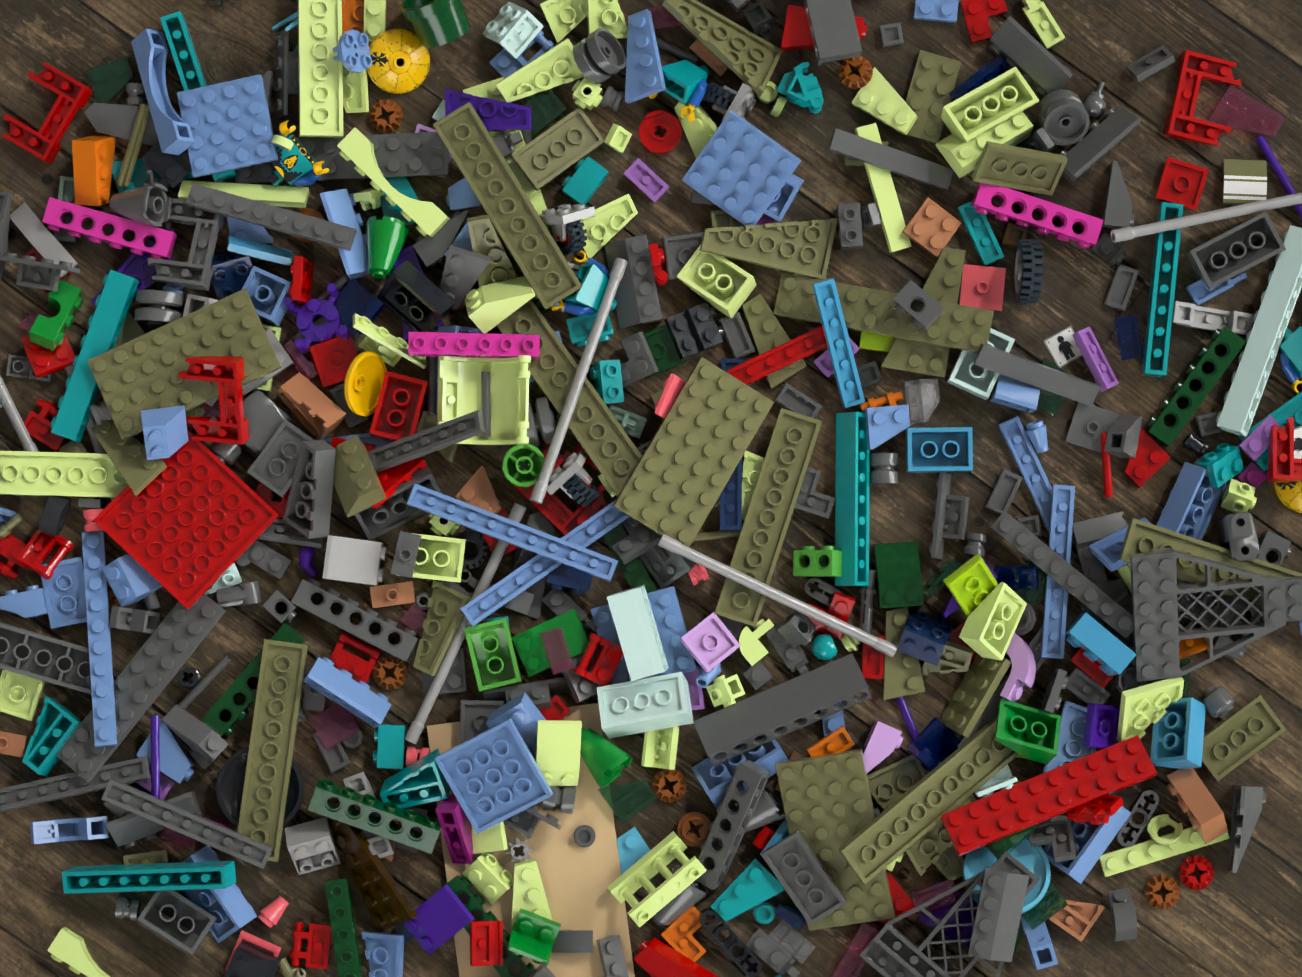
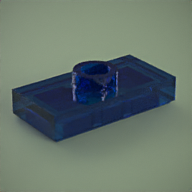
M1137 314L1114 318L1121 361L1144 357Z
M995 566L993 568L994 573L997 575L995 580L998 584L1004 582L1011 589H1038L1039 587L1037 566Z

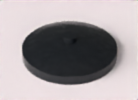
M249 747L236 752L225 762L217 780L216 791L219 805L225 816L236 826L239 824ZM293 759L284 825L296 815L304 797L303 776L299 766Z

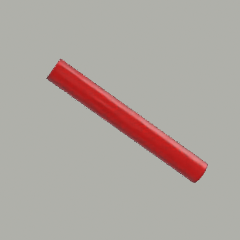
M1102 432L1100 436L1104 497H1113L1111 456L1104 451L1108 432Z

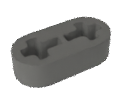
M811 578L804 585V591L808 596L830 607L829 598L824 596V593L833 594L835 591L841 593L838 589L818 578ZM817 582V587L823 590V592L815 591L813 594L810 593L811 588L808 587V584Z

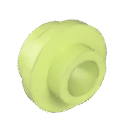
M846 634L841 637L843 645L849 652L859 650V640Z

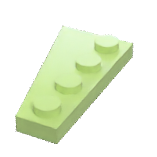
M567 38L495 85L505 101L509 103L585 76L574 60L573 45Z

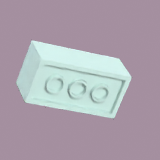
M645 585L607 596L631 681L665 672L669 667Z
M682 672L597 687L601 728L609 739L694 723L689 685Z

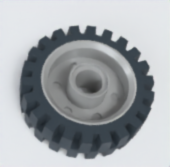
M1019 240L1016 244L1013 266V292L1016 303L1037 304L1039 301L1043 273V255L1039 240Z

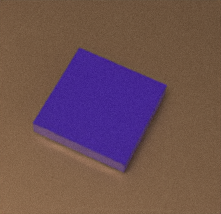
M1088 703L1083 746L1104 749L1117 744L1120 707Z

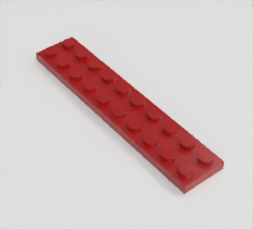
M1136 735L1012 786L1011 789L1001 790L942 814L940 818L958 856H961L1157 775V771L1139 736Z

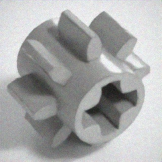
M517 837L515 844L508 843L512 848L506 854L513 856L511 862H514L515 859L519 860V862H523V858L531 859L527 853L533 850V847H527L528 839L523 843ZM522 845L525 855L520 854L516 856L514 847L519 848Z

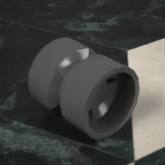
M871 453L870 464L874 467V470L870 472V484H898V471L894 470L898 466V453Z
M1132 667L1125 668L1120 675H1115L1114 678L1115 688L1121 694L1123 691L1146 685V681H1136L1135 668Z
M550 786L554 794L543 800L542 810L554 812L556 809H559L561 813L573 814L576 786H563L562 788Z

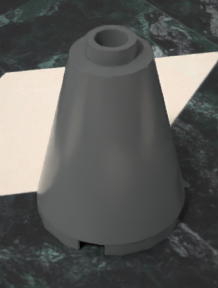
M153 183L114 194L109 201V207L114 215L149 226L161 227L163 221L169 219L171 198L167 197L165 191L168 190L165 186Z
M765 785L745 833L786 818L782 810L784 808L783 801L772 786L768 788ZM727 820V826L731 828V823Z
M673 866L670 872L674 874L682 866ZM695 880L652 917L653 921L660 926H668L705 897L708 893L707 887Z

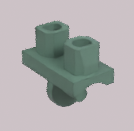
M611 405L609 410L626 434L640 439L647 418Z

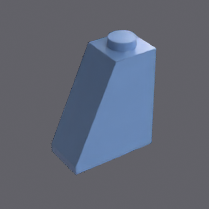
M465 177L448 188L446 202L450 210L459 211L483 207Z
M160 718V771L179 784L183 783L184 780L188 782L194 773V770H192L194 763L176 734L161 721L163 718ZM151 733L136 754L139 758L147 757L150 765Z

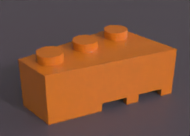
M91 135L72 140L76 205L100 206L109 203L116 137Z

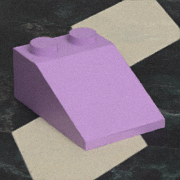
M874 721L862 750L867 773L889 756L895 748L899 749L903 741V737L900 736L902 731L882 722Z

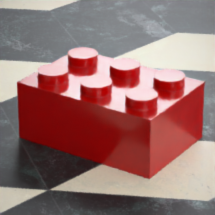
M386 371L369 432L370 436L394 442L416 434L429 388L428 381Z

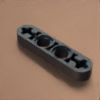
M711 908L702 910L699 914V922L744 974L749 977L759 975L762 970V964L718 913ZM705 915H714L712 919L718 925L715 929L710 922L704 923L706 921ZM721 929L729 931V937L726 940H719L717 937ZM735 945L743 947V953L740 956L732 955L731 951ZM746 956L752 964L756 962L754 965L756 969L754 971L751 969L747 971L748 965L743 961Z

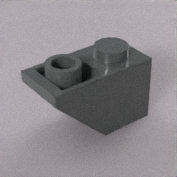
M1121 415L1108 429L1104 451L1118 458H1136L1143 417Z

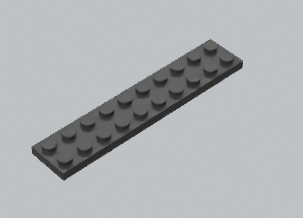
M438 132L364 135L374 145L377 164L385 178L449 175V150ZM346 136L342 138H297L316 162L324 161L322 170L329 168V172L322 174L317 181L370 179L367 175L363 177L354 169L356 164L351 159L347 162L339 154L341 149L337 145ZM271 162L235 169L237 175L235 183H271L267 176L276 168Z
M205 593L189 610L178 601L114 681L118 745L95 747L92 709L56 756L83 779L90 782L225 614L226 610Z

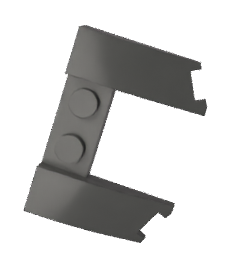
M171 198V203L174 205L171 208L167 221L196 226L188 263L148 258V264L150 266L155 265L157 276H152V279L170 285L209 291L213 273L211 263L218 232L223 228L225 216L188 206L186 204L187 200Z
M1123 511L1073 523L1072 536L1082 575L1114 601L1124 591L1131 597L1132 593L1122 578L1107 581L1103 563L1090 552L1089 545L1097 542L1098 539L1105 538L1127 527V522L1121 517L1124 514Z

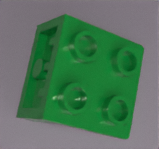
M520 908L511 929L507 949L515 955L528 957L535 963L548 965L552 946L561 924Z

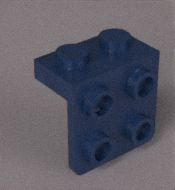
M586 547V549L597 552L596 549ZM562 564L548 574L546 583L551 584L550 588L563 590V587L572 588V593L584 595L585 591H590L593 575Z
M912 610L897 651L937 666L953 625L945 619L935 618L924 611Z

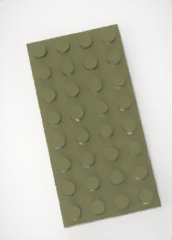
M246 288L87 360L122 440L143 432L142 410L184 405L186 412L219 397L218 382L179 378V373L182 370L187 372L190 363L185 361L187 357H243L245 378L241 381L242 386L282 368Z
M700 357L617 497L613 507L661 536L665 534L690 547L774 402L708 360Z
M862 749L776 762L775 767L789 835L796 830L801 833L847 900L845 905L811 926L808 923L809 931L894 918L895 912L886 867L867 884H863L838 851L840 847L876 818Z

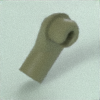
M286 957L281 959L278 967L284 977H306V971L303 968L291 967Z

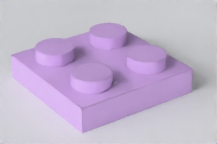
M714 612L680 638V641L706 673L741 646Z

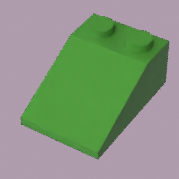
M507 618L464 628L479 691L522 681Z

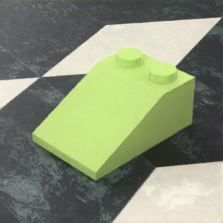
M700 245L677 275V278L714 308L732 319L757 284L754 276L723 256L700 251Z
M525 276L481 286L477 290H471L464 299L468 317L486 334L535 296V292Z
M417 534L422 537L413 578L461 583L466 539Z
M1001 582L969 615L959 637L982 658L1002 661L1027 603L1007 584Z
M538 720L534 760L549 786H578L581 721Z

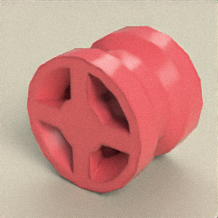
M698 563L688 571L693 586L697 585L701 580H709L705 567Z

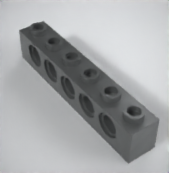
M1264 531L1258 543L1260 550L1258 559L1268 562L1266 554L1268 551H1271L1275 554V561L1271 564L1281 567L1283 559H1287L1291 553L1292 548L1289 547L1291 541L1270 531ZM1238 599L1232 607L1239 612L1247 602ZM1253 607L1247 610V620L1250 621L1257 613ZM1231 610L1226 622L1229 623L1236 613ZM1239 619L1235 624H1241L1246 622H1243ZM1250 633L1239 634V639ZM1230 635L1216 636L1213 641V650L1216 651L1234 641L1231 640ZM1244 645L1225 656L1231 659H1238V657L1243 656L1247 646Z
M309 578L308 581L304 579L301 581L291 603L408 662L419 641V638L415 637L416 632L406 627L404 631L397 628V622L387 617L385 621L378 618L379 613L368 607L366 611L359 608V603L350 598H347L346 601L339 598V592L328 588L327 591L320 588L321 583L312 578ZM316 593H321L324 597L320 605L313 603V596ZM335 603H340L343 607V611L339 615H335L332 612V606ZM356 612L362 616V621L358 625H354L351 622V616ZM375 622L381 626V632L377 635H373L370 632V626ZM394 632L400 635V642L397 645H392L389 641V636Z
M750 760L741 762L735 767L733 772L735 776L725 790L726 796L724 801L717 808L718 815L708 829L710 832L708 838L700 847L701 854L698 860L707 871L697 878L696 881L711 890L722 886L771 772ZM744 781L746 782V784H747V786H748V789H747V790H745V788H744V786H743V782H744ZM735 800L739 803V810L735 806ZM727 820L730 821L731 828L727 826ZM719 839L722 841V847L719 845ZM710 858L714 860V866L711 864Z

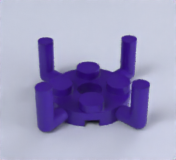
M333 283L327 285V290L330 294L326 300L311 299L300 307L294 304L288 296L283 299L286 308L297 314V327L304 339H296L295 345L301 353L307 351L311 342L321 343L322 341L332 339L335 335L345 340L351 337L348 328L345 325L340 326V315L333 305L339 296V291ZM318 316L324 317V323L321 326L313 324L314 319Z

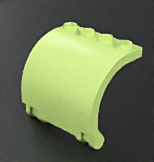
M519 355L518 357L510 358L439 356L437 425L476 410L482 412L481 372L488 371L490 372L491 437H482V434L456 444H529V437H527V429L529 428L530 378L528 363H531V356Z

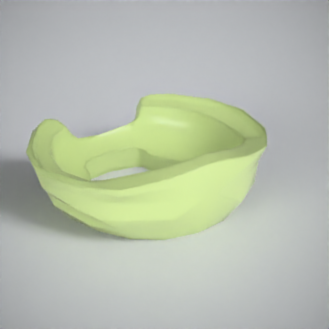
M1161 814L1150 820L1147 831L1153 840L1160 844L1168 845L1180 838L1183 832V825L1172 820L1168 814ZM1167 825L1175 828L1174 835L1169 839L1160 838L1157 834L1160 828Z

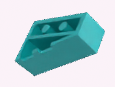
M46 696L41 715L38 716L36 721V729L34 734L31 735L22 760L23 763L38 775L47 776L60 760L56 756L82 722L81 719L57 700Z
M434 750L384 780L380 791L382 801L392 802L397 807L403 809L448 799L451 788L434 759L440 754L439 750Z
M754 857L715 898L710 907L725 921H728L785 889L780 881Z

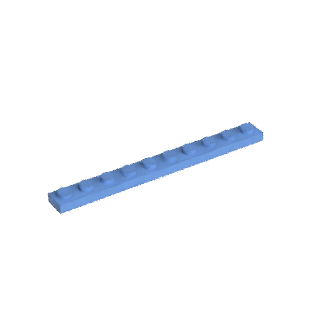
M414 484L407 505L609 582L618 563V560L418 484Z
M614 501L561 539L586 548L630 516L613 507ZM536 555L460 608V610L473 627L562 564Z
M104 531L82 532L95 747L117 746L107 578L102 570L106 566Z

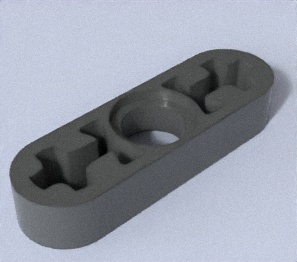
M1144 790L1139 794L1129 811L1131 815L1116 834V840L1120 845L1130 847L1137 841L1159 804V796L1155 791ZM1152 794L1153 804L1148 803L1145 809L1149 810L1148 813L1137 808L1139 804L1142 807L1144 806L1146 800L1143 798L1145 795L1149 796ZM1135 812L1142 813L1144 819L1141 824L1137 825L1132 822V815ZM1127 823H1129L1132 827L1138 828L1137 832L1132 830L1129 835L1132 838L1131 841L1126 840L1124 843L1121 834L1129 831L1130 828L1126 827Z

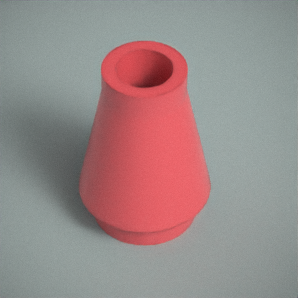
M279 895L277 899L260 911L261 914L258 918L269 928L273 925L276 926L289 903Z

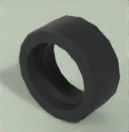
M64 496L49 497L39 523L40 532L54 537L60 533L69 512V498Z

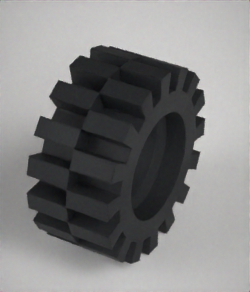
M466 530L458 533L454 538L466 539V542H473L477 546V554L473 558L468 559L464 557L463 569L470 570L482 566L485 560H487L489 553L485 538L475 531Z

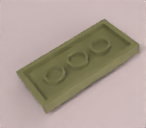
M920 50L905 101L918 118L906 136L934 144L939 142L944 124L941 118L944 106L950 103L961 61Z
M578 107L514 153L511 158L533 188L538 191L602 145L605 140L583 110Z
M986 141L972 174L973 182L1052 196L1068 160L1064 155Z
M977 654L948 707L943 712L939 723L969 738L1011 662L1005 658L1002 661L982 658Z
M1258 695L1204 736L1202 763L1215 781L1218 782L1287 729L1263 697Z

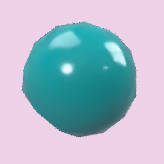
M819 634L812 642L811 649L816 658L826 661L836 656L838 650L830 634Z

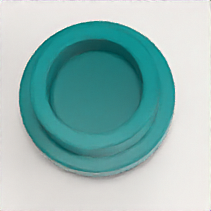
M762 902L755 906L753 915L758 923L768 924L774 919L775 910L771 904Z

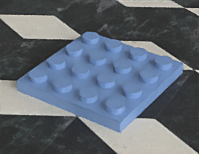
M259 74L177 92L181 117L189 123L194 143L188 147L194 178L278 160L276 146L271 143L273 130L262 75Z
M731 110L685 174L682 181L744 226L756 225L802 160Z
M671 586L647 593L669 668L665 672L645 678L697 670L695 658L680 641V638L687 633L675 587ZM609 604L590 609L594 624L598 627L596 630L597 634L621 646ZM622 655L611 679V684L631 681L624 655Z
M511 718L434 758L477 834L554 794Z

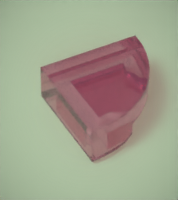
M32 314L25 318L19 327L30 331L39 314L45 317L48 314Z

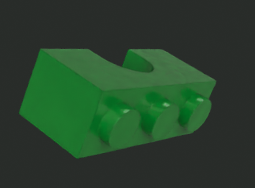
M59 280L58 291H51L48 296L49 306L58 310V315L45 317L39 314L29 332L31 342L52 351L55 350L57 345L62 344L66 328L71 327L75 317L74 313L76 309L80 310L84 301L82 289Z

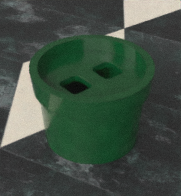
M404 0L399 6L401 13L407 21H410L424 48H434L454 41L464 35L471 27L462 0Z

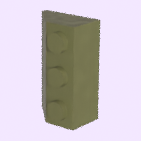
M357 435L338 444L335 448L333 484L346 516L349 518L387 497L366 446Z

